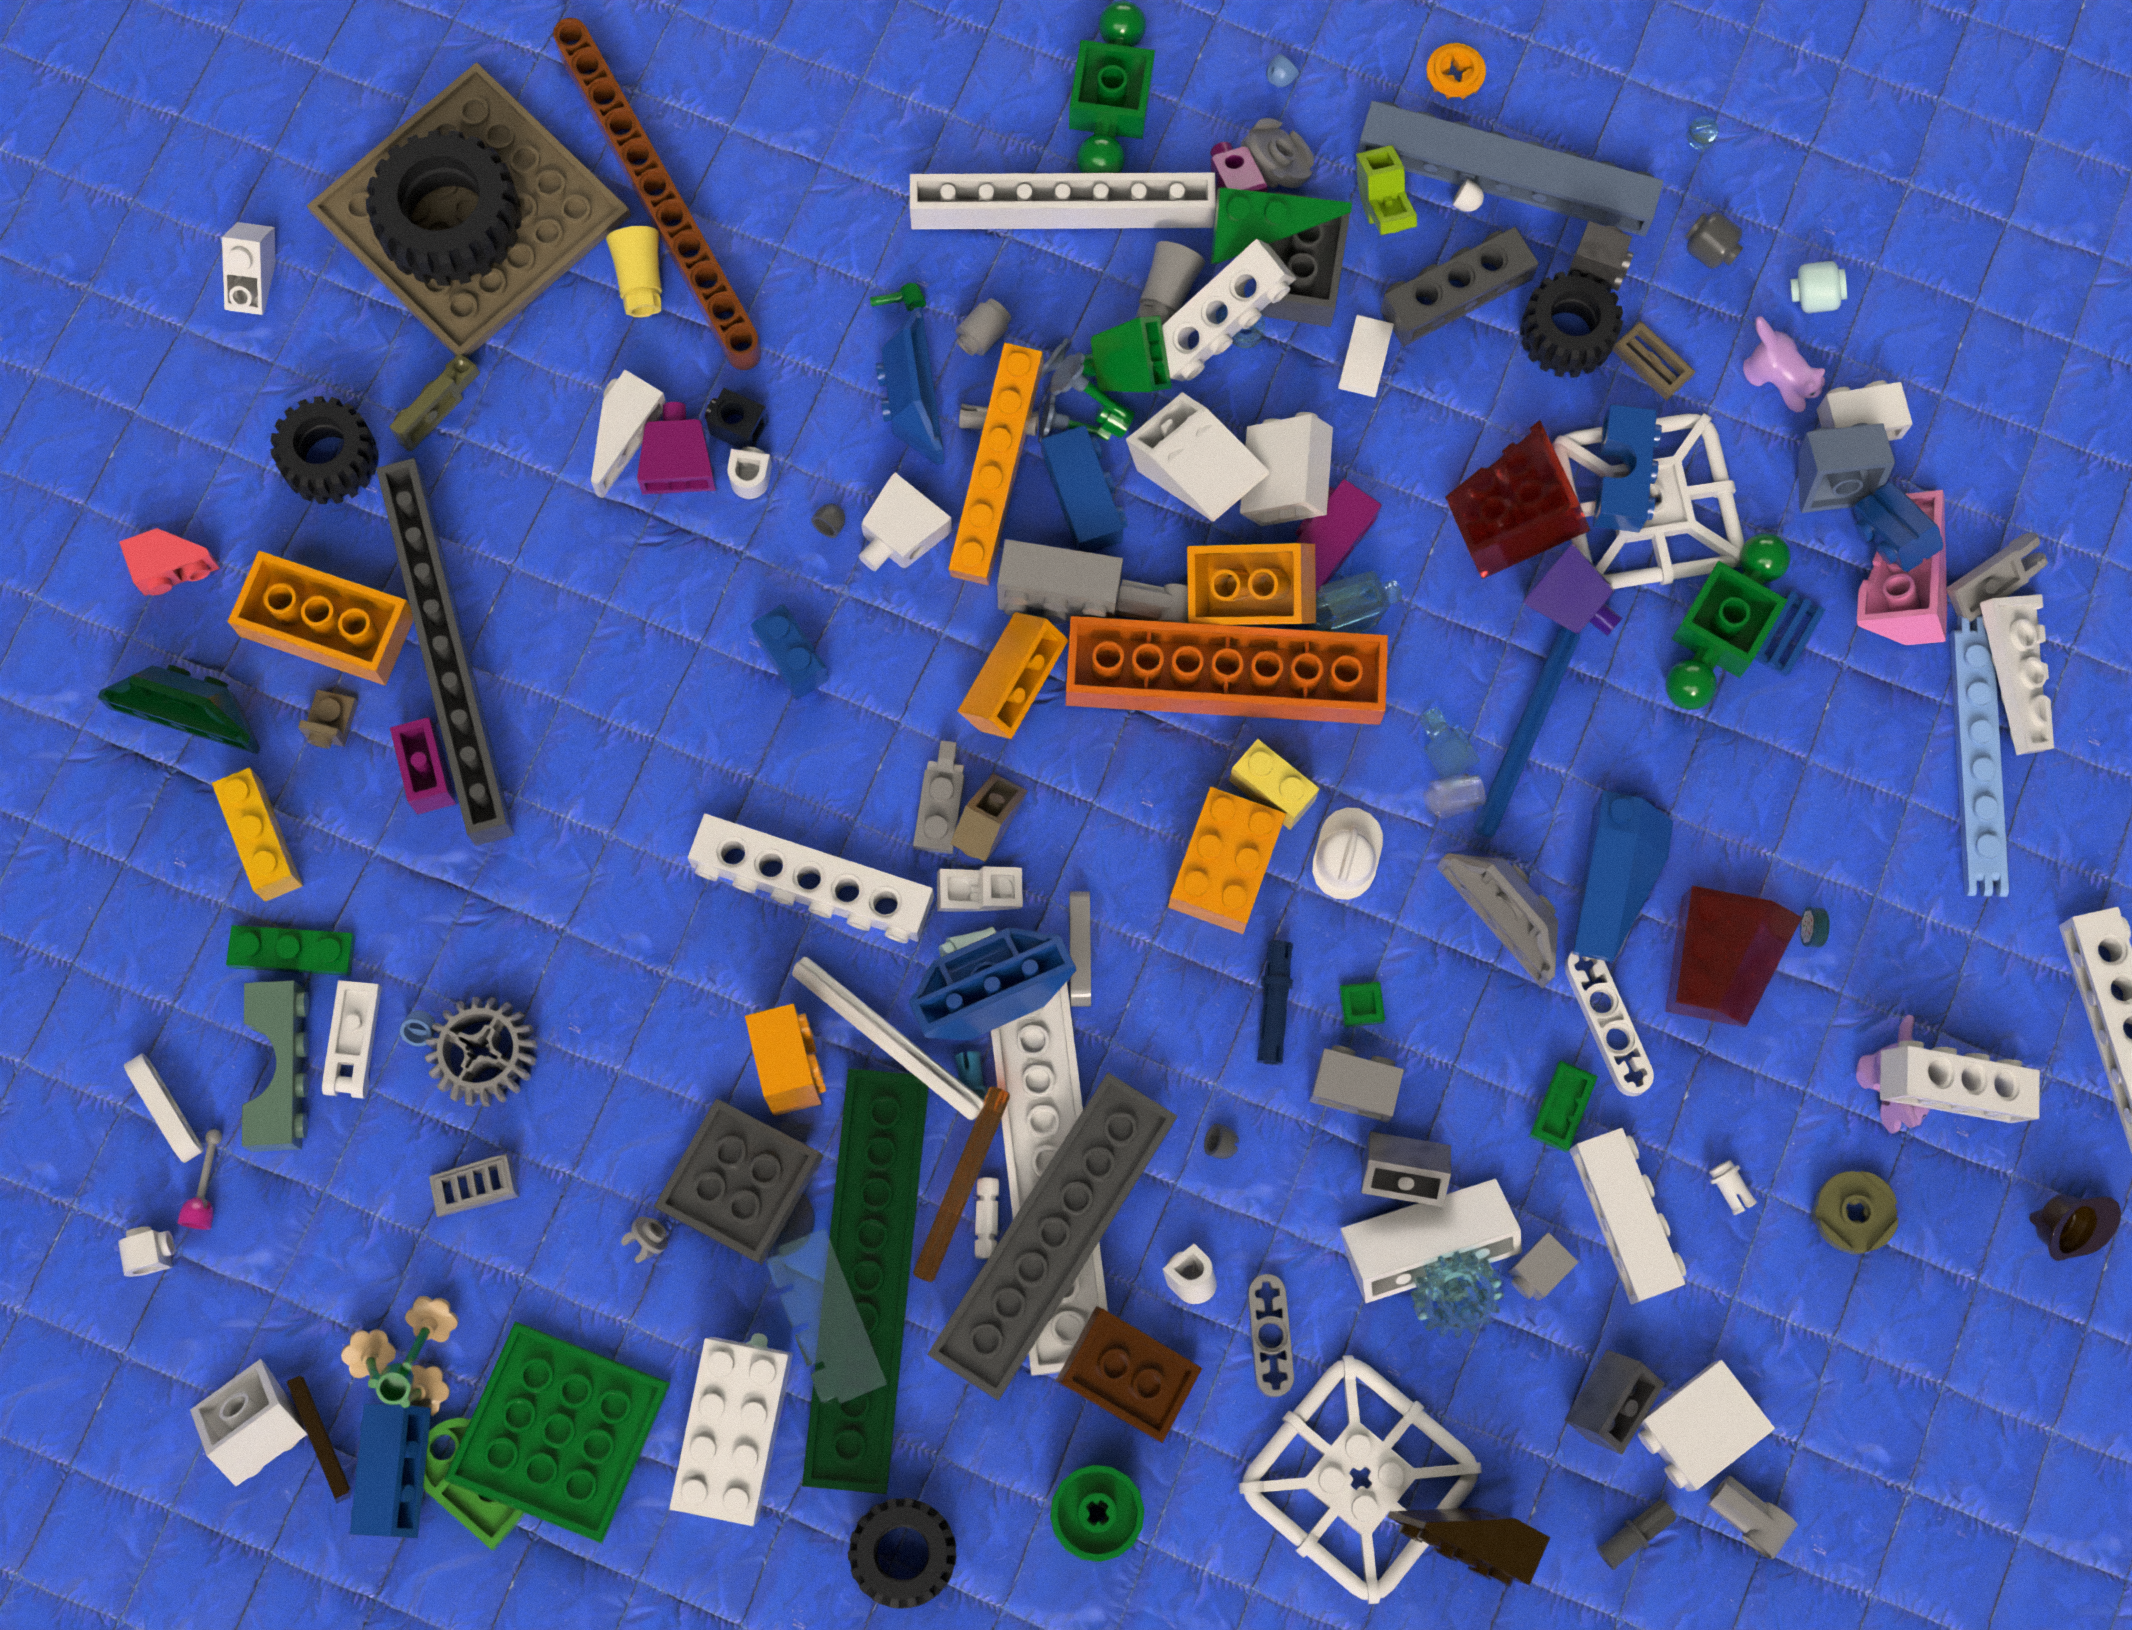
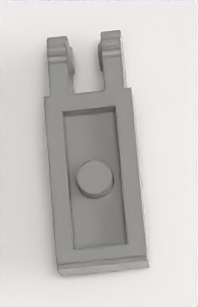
M2032 532L2022 534L2019 538L2011 541L2009 547H2005L1946 588L1957 617L1961 615L1971 622L1982 614L1980 602L1991 598L2009 596L2028 583L2029 578L2038 573L2040 569H2044L2047 566V558L2043 552L2026 556L2039 546L2040 540L2037 534Z

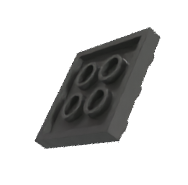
M716 1098L654 1207L762 1266L821 1162L823 1155L819 1151Z

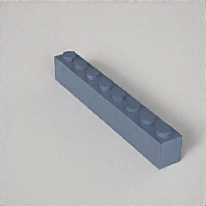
M1371 101L1357 150L1358 154L1393 145L1404 166V171L1459 186L1468 178L1478 184L1484 193L1600 225L1614 226L1622 231L1644 237L1653 221L1664 181L1654 178L1647 172H1632L1618 168L1610 162H1595L1581 158L1574 152L1551 150L1537 142H1522L1508 138V136L1501 132L1478 130L1464 122H1449L1438 119L1428 112L1416 113L1405 110L1391 102L1380 103Z

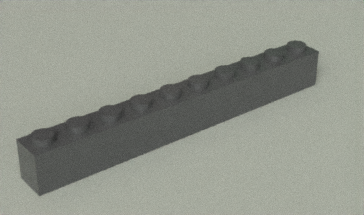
M415 458L378 467L376 471L467 835L475 846L515 836L424 475Z

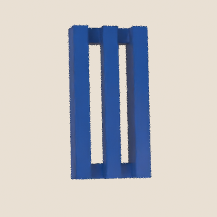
M1792 590L1786 597L1787 603L1754 658L1785 677L1791 672L1826 610L1821 606L1817 608L1812 606V601L1806 598L1804 600L1798 598V593ZM1791 606L1797 608L1795 616L1772 656L1769 657L1764 654ZM1804 615L1811 616L1785 664L1778 662Z

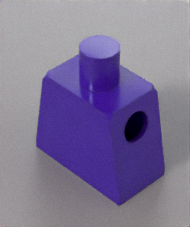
M1574 543L1567 548L1523 601L1530 608L1576 634H1579L1585 625L1590 622L1608 636L1622 620L1621 616L1605 604L1615 591L1614 588Z

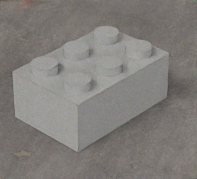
M1005 539L997 582L998 609L1004 610V613L1009 616H1013L1015 612L1042 616L1054 624H1064L1066 621H1070L1071 616L1115 619L1121 585L1123 558Z

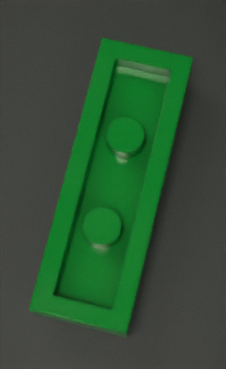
M231 925L226 965L229 968L351 976L356 936L353 933Z

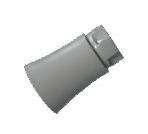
M1169 241L1157 242L1147 282L1139 300L1140 306L1136 318L1160 315L1161 324L1163 325L1182 308L1195 279L1205 265L1203 257L1192 249L1178 243Z

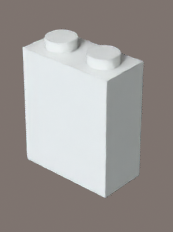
M1300 412L1295 417L1282 420L1266 419L1262 424L1247 426L1245 447L1269 470L1270 474L1241 498L1240 514L1260 526L1327 515L1333 427L1311 412Z
M1719 1360L1711 1363L1649 1411L1639 1426L1641 1431L1638 1433V1437L1652 1454L1658 1452L1668 1466L1664 1468L1665 1473L1674 1485L1679 1489L1685 1487L1689 1492L1698 1490L1775 1428L1726 1364Z

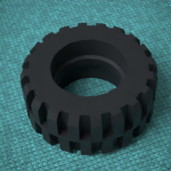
M440 130L428 131L427 137L419 138L416 134L406 138L408 141L406 145L400 147L396 144L388 151L390 158L387 161L381 159L374 168L377 177L372 176L369 179L367 191L370 196L366 199V209L370 216L369 221L388 259L394 261L397 269L404 274L411 275L413 273L417 281L426 284L430 283L431 279H435L438 286H450L451 280H459L460 284L472 282L471 276L480 273L481 277H484L492 272L490 266L494 262L502 264L508 257L506 247L513 248L517 242L518 234L516 229L518 230L521 227L522 215L519 210L521 204L506 164L502 163L500 155L492 147H485L483 140L475 136H469L468 140H466L463 132L453 130L449 131V135H442ZM448 186L463 187L479 196L472 214L461 224L453 228L437 231L427 230L411 223L412 213L418 202L436 189Z

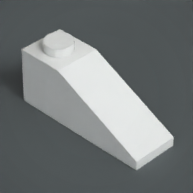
M624 370L618 379H612L603 394L604 399L591 477L595 493L602 499L641 446L645 424L651 421H659L663 415V405L666 403L663 392L627 370Z

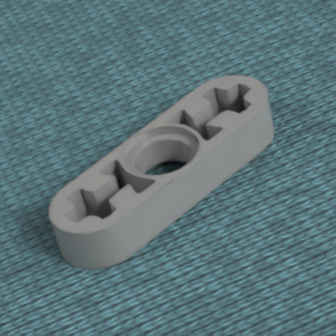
M1069 891L1070 956L1076 966V972L1070 977V1007H1091L1090 891Z
M1264 1274L1255 1278L1247 1291L1254 1375L1258 1390L1267 1397L1277 1398L1286 1394L1294 1382L1285 1286L1278 1277ZM1262 1283H1269L1271 1290H1277L1278 1296L1271 1300V1312L1280 1310L1281 1318L1267 1316L1257 1320L1256 1312H1265L1264 1300L1255 1296V1292L1262 1289ZM1266 1324H1274L1282 1332V1341L1275 1348L1265 1347L1259 1340V1330ZM1284 1352L1285 1360L1277 1359L1276 1365L1278 1373L1285 1374L1286 1381L1279 1383L1278 1390H1272L1271 1383L1263 1381V1375L1270 1372V1360L1261 1362L1260 1354L1272 1356Z

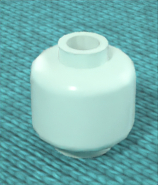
M1834 261L1803 264L1799 267L1798 278L1790 279L1792 302L1800 301L1801 309L1805 313L1834 311L1840 307L1841 300L1847 299L1845 269H1839Z

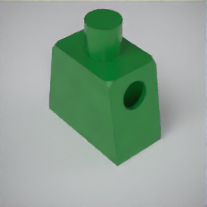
M1160 315L1135 318L1092 336L1090 341L1092 353L1084 354V370L1082 375L1086 378L1096 376L1098 388L1101 391L1152 392L1172 388Z

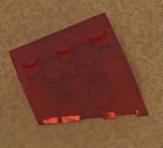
M1540 420L1529 428L1531 433L1517 445L1512 442L1503 449V456L1488 468L1481 467L1445 497L1482 579L1591 531L1581 505Z
M1692 885L1681 899L1665 1012L1746 1027L1802 917L1772 900Z

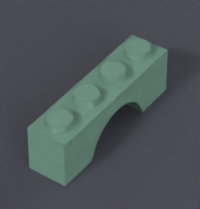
M294 980L244 983V1024L253 1031L266 1035L272 1043L276 1055V1069L269 1086L257 1098L242 1105V1146L251 1152L302 1149V1138H306L308 1134L307 1115L302 1113V1097H307L309 1083L307 1073H302L303 1057H307L309 1053L308 1034L303 1032V1017L309 1014V996L307 992H303V988Z

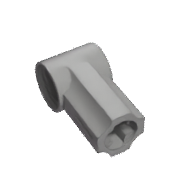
M1123 579L1118 596L1116 615L1146 621L1188 623V586L1166 584L1163 587Z
M1730 1475L1726 1476L1716 1487L1706 1504L1743 1533L1741 1537L1752 1548L1771 1560L1776 1557L1798 1526L1797 1522L1786 1512L1770 1502H1763Z

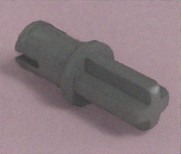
M1658 1500L1633 1521L1628 1519L1624 1521L1625 1527L1596 1549L1606 1564L1612 1570H1615L1619 1564L1641 1547L1647 1549L1649 1547L1648 1542L1676 1520V1515L1669 1504L1664 1500Z

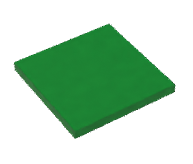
M515 1321L444 1480L603 1545L670 1388V1383Z

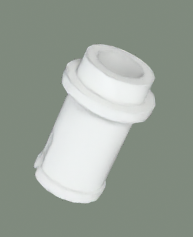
M1728 1160L1709 1171L1712 1176L1710 1182L1711 1184H1717L1731 1207L1732 1213L1737 1215L1745 1211L1737 1194H1739L1744 1205L1748 1208L1755 1205L1757 1201L1753 1198L1738 1173L1740 1166H1734L1732 1161Z

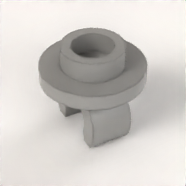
M638 1217L632 1223V1232L625 1234L621 1240L623 1246L635 1240L641 1245L640 1254L634 1258L636 1263L649 1259L654 1253H661L668 1245L664 1226L656 1219Z

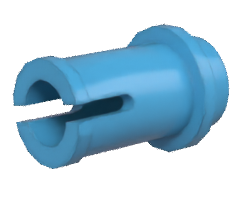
M968 1051V1057H964L963 1052L955 1055L959 1080L986 1101L985 1095L989 1091L988 1087L983 1084L981 1053Z

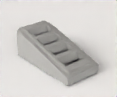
M508 1154L487 1158L429 1176L437 1217L519 1197L512 1159ZM490 1171H498L500 1189L494 1190ZM482 1173L486 1193L479 1195L475 1175ZM465 1177L470 1198L467 1199L462 1197L459 1179ZM451 1181L455 1202L447 1204L443 1183Z

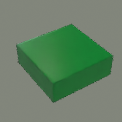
M1380 982L1340 985L1339 995L1344 1028L1384 1024L1385 1015Z

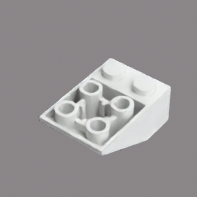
M1180 393L1126 439L1138 472L1212 522L1270 474L1269 470L1208 408L1184 393Z

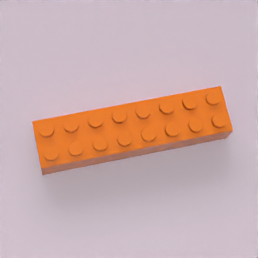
M1071 616L1065 706L1380 725L1386 711L1388 635Z

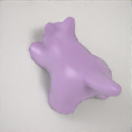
M1759 316L1755 319L1756 331L1762 341L1755 348L1752 356L1743 363L1745 377L1752 385L1758 387L1766 382L1773 383L1779 389L1789 409L1796 413L1803 412L1806 408L1804 398H1816L1821 394L1822 387L1825 385V378L1823 377L1825 369L1811 368L1807 361L1798 353L1794 340L1784 332L1773 331L1768 322Z
M1907 1015L1900 1024L1897 1043L1883 1047L1876 1053L1864 1055L1859 1059L1856 1067V1079L1862 1088H1871L1880 1093L1881 1051L1897 1048L1900 1041H1912L1914 1017L1912 1015ZM1881 1100L1880 1116L1886 1129L1893 1134L1900 1130L1902 1122L1909 1128L1920 1126L1922 1120L1931 1109Z

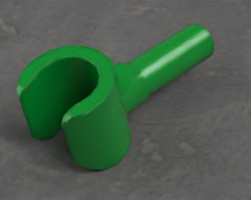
M915 283L905 284L900 288L899 292L870 297L872 307L903 301L908 311L926 306V301L920 287Z

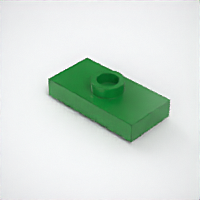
M1560 1060L1556 1065L1528 1137L1567 1153L1598 1076Z

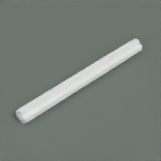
M803 957L795 964L792 975L929 1088L967 1119L974 1120L980 1115L985 1106V1101L811 959Z

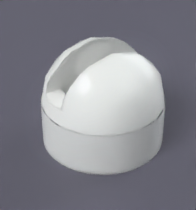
M1467 178L1457 191L1451 205L1464 212L1475 211L1483 203V191L1478 184Z

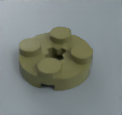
M1847 1171L1828 1179L1818 1190L1814 1206L1811 1210L1812 1220L1823 1239L1837 1250L1851 1255L1874 1251L1884 1246L1896 1232L1899 1217L1896 1218L1897 1209L1895 1204H1897V1200L1890 1186L1875 1174L1864 1171ZM1848 1203L1853 1206L1861 1203L1864 1206L1861 1212L1865 1217L1863 1222L1857 1219L1851 1221L1848 1218L1849 1212L1846 1209Z

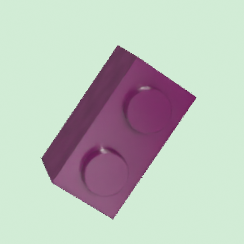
M427 717L390 727L407 801L416 814L455 805L456 800L439 732L431 719Z

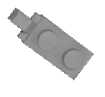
M941 741L938 762L928 760L927 770L925 769L913 849L953 854L954 846L950 842L958 825L965 780L963 775L964 765L955 764L957 754L956 742Z

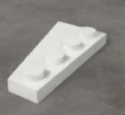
M2042 594L1991 598L1980 602L1983 625L1987 632L1992 652V662L1996 669L2001 689V700L2005 706L2010 726V737L2014 743L2016 755L2054 749L2051 700L2043 693V685L2049 679L2048 664L2041 662L2040 643L2046 642L2045 626L2038 625L2037 609L2043 608Z

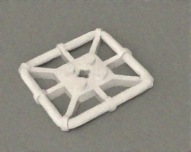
M1705 413L1702 416L1699 414H1680L1656 418V424L1662 426V433L1684 429L1692 430L1674 456L1653 459L1658 461L1659 466L1655 484H1650V496L1657 497L1659 502L1655 503L1652 520H1646L1639 533L1615 530L1616 539L1596 566V569L1614 589L1660 582L1661 585L1672 584L1674 579L1710 574L1718 561L1731 568L1741 566L1740 552L1744 545V538L1733 497L1736 488L1734 481L1729 480L1719 435L1714 424L1711 422L1712 417ZM1602 427L1573 431L1564 436L1559 435L1552 443L1554 449L1553 462L1564 506L1561 509L1562 519L1568 524L1572 543L1583 552L1591 563L1592 559L1582 518L1594 516L1595 501L1578 502L1569 458H1572L1601 478L1604 476L1623 478L1629 475L1625 464L1611 466L1581 447L1582 445L1601 443ZM1702 435L1714 482L1687 486L1682 461ZM1708 497L1718 498L1728 541L1695 520L1691 500ZM1687 533L1721 556L1671 564L1665 537ZM1652 540L1657 567L1604 574L1625 543Z
M1343 1355L1342 1360L1335 1362L1326 1370L1296 1409L1285 1414L1282 1418L1284 1424L1249 1465L1243 1476V1483H1239V1492L1244 1494L1245 1500L1253 1510L1297 1546L1295 1551L1304 1558L1307 1555L1351 1594L1362 1600H1367L1368 1605L1379 1604L1381 1598H1385L1395 1589L1429 1544L1423 1541L1419 1543L1411 1539L1383 1576L1377 1581L1372 1538L1374 1530L1390 1511H1407L1397 1501L1415 1479L1460 1476L1459 1480L1436 1509L1459 1508L1473 1490L1478 1474L1482 1473L1481 1463H1476L1475 1457L1465 1445L1423 1411L1425 1406L1418 1400L1413 1403L1371 1366L1359 1359H1354L1353 1355ZM1356 1377L1403 1415L1383 1441L1360 1423ZM1343 1378L1348 1425L1333 1444L1329 1445L1305 1423ZM1414 1424L1459 1464L1413 1468L1391 1448L1407 1428ZM1297 1433L1323 1455L1305 1478L1260 1481ZM1365 1467L1370 1472L1367 1478L1371 1484L1367 1489L1360 1486L1355 1490L1350 1485L1353 1477L1349 1473L1353 1468L1360 1471ZM1307 1489L1327 1506L1328 1510L1312 1530L1306 1533L1264 1497L1262 1492ZM1337 1516L1360 1535L1364 1581L1318 1543L1319 1538Z

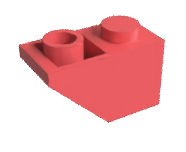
M158 528L119 542L133 583L144 596L167 593L174 585L187 580L192 582L202 580L210 572L220 569L218 562L207 548Z

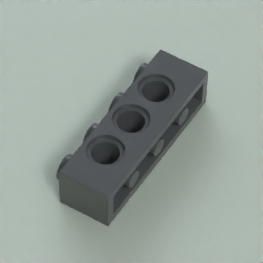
M1516 227L1504 233L1498 230L1487 236L1479 246L1473 249L1469 247L1462 248L1452 255L1450 261L1440 266L1432 264L1423 269L1417 278L1407 283L1399 281L1390 286L1384 294L1380 311L1388 323L1394 324L1392 330L1402 346L1405 347L1533 280L1539 263ZM1490 263L1498 270L1489 271L1482 264ZM1449 281H1461L1465 287H1454ZM1427 297L1433 304H1421L1416 298Z

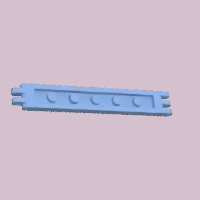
M1959 615L1957 618V630H1952L1950 633L1964 893L1966 896H1975L1977 893V881H1979L1981 896L1991 897L1993 881H1995L1996 895L1998 897H2007L2009 881L1996 669L1992 662V652L1987 632L1983 625V616H1978L1972 621V630H1970L1969 619Z

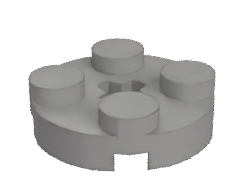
M1271 118L1260 119L1242 140L1241 147L1249 149L1268 186L1275 188L1280 184L1288 188L1300 187L1313 172L1310 171V168L1314 165V157L1310 148L1294 130L1288 135L1285 131L1279 129L1283 124L1282 122Z

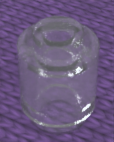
M1468 773L1433 780L1429 782L1428 790L1423 792L1424 803L1428 813H1434L1438 820L1475 812L1478 806H1483L1486 802L1483 783L1478 774L1470 776Z

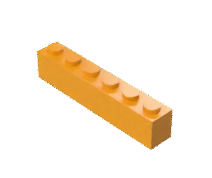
M1004 342L948 568L951 577L988 586L990 584L1044 365L1042 351Z

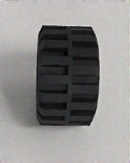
M1572 270L1567 277L1564 272L1555 273L1553 281L1547 277L1541 282L1539 288H1535L1522 317L1520 335L1524 336L1521 342L1523 349H1531L1528 357L1533 363L1539 360L1541 362L1540 369L1545 372L1549 368L1556 370L1554 376L1563 377L1565 372H1570V377L1573 378L1579 377L1582 370L1586 374L1593 372L1597 365L1601 366L1606 361L1622 329L1623 321L1620 319L1623 315L1622 306H1616L1619 299L1615 292H1607L1609 284L1604 280L1599 284L1594 281L1595 275L1588 273L1586 277H1581L1580 271ZM1558 313L1575 314L1587 323L1591 333L1583 336L1565 334L1556 327L1552 316Z
M323 396L314 397V403H308L306 399L299 401L300 407L296 410L289 407L284 412L287 418L285 420L278 419L274 425L279 433L271 434L270 442L274 448L270 450L272 458L276 462V467L290 488L295 493L299 492L303 499L311 501L314 497L318 504L326 505L330 498L337 504L343 502L342 496L349 494L351 499L357 496L358 492L356 489L360 485L366 488L370 483L367 475H375L377 466L374 460H378L375 439L360 413H356L354 407L348 403L342 405L340 399L331 397L329 402H326ZM328 437L344 440L342 450L331 461L323 464L306 462L309 449L319 440Z
M894 1498L875 1505L865 1516L860 1518L855 1531L851 1534L848 1560L850 1561L852 1576L864 1594H867L873 1601L879 1604L900 1609L925 1604L943 1591V1588L953 1575L957 1556L955 1537L949 1524L938 1511L930 1505L915 1499ZM899 1527H908L916 1530L923 1536L928 1546V1559L923 1570L918 1575L905 1580L895 1579L887 1575L881 1568L877 1555L879 1543L884 1535Z

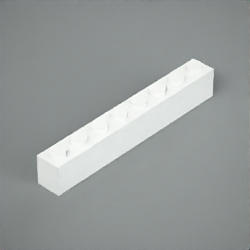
M1215 173L910 174L911 229L1213 228L1216 210Z

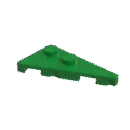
M1220 187L1217 189L1211 264H1219L1238 256L1256 239L1268 244L1274 243L1351 213L1352 203Z

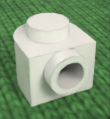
M744 447L742 450L731 449L727 470L733 491L739 497L745 499H754L761 496L769 485L772 469L770 454H765L764 451L754 447Z
M138 1227L126 1231V1238L118 1242L124 1276H142L173 1268L171 1255L175 1253V1244L168 1230L159 1233L152 1230L151 1227Z
M1192 1244L1184 1252L1175 1254L1163 1268L1168 1287L1187 1303L1200 1304L1206 1302L1214 1295L1217 1289V1281L1211 1260L1195 1244Z

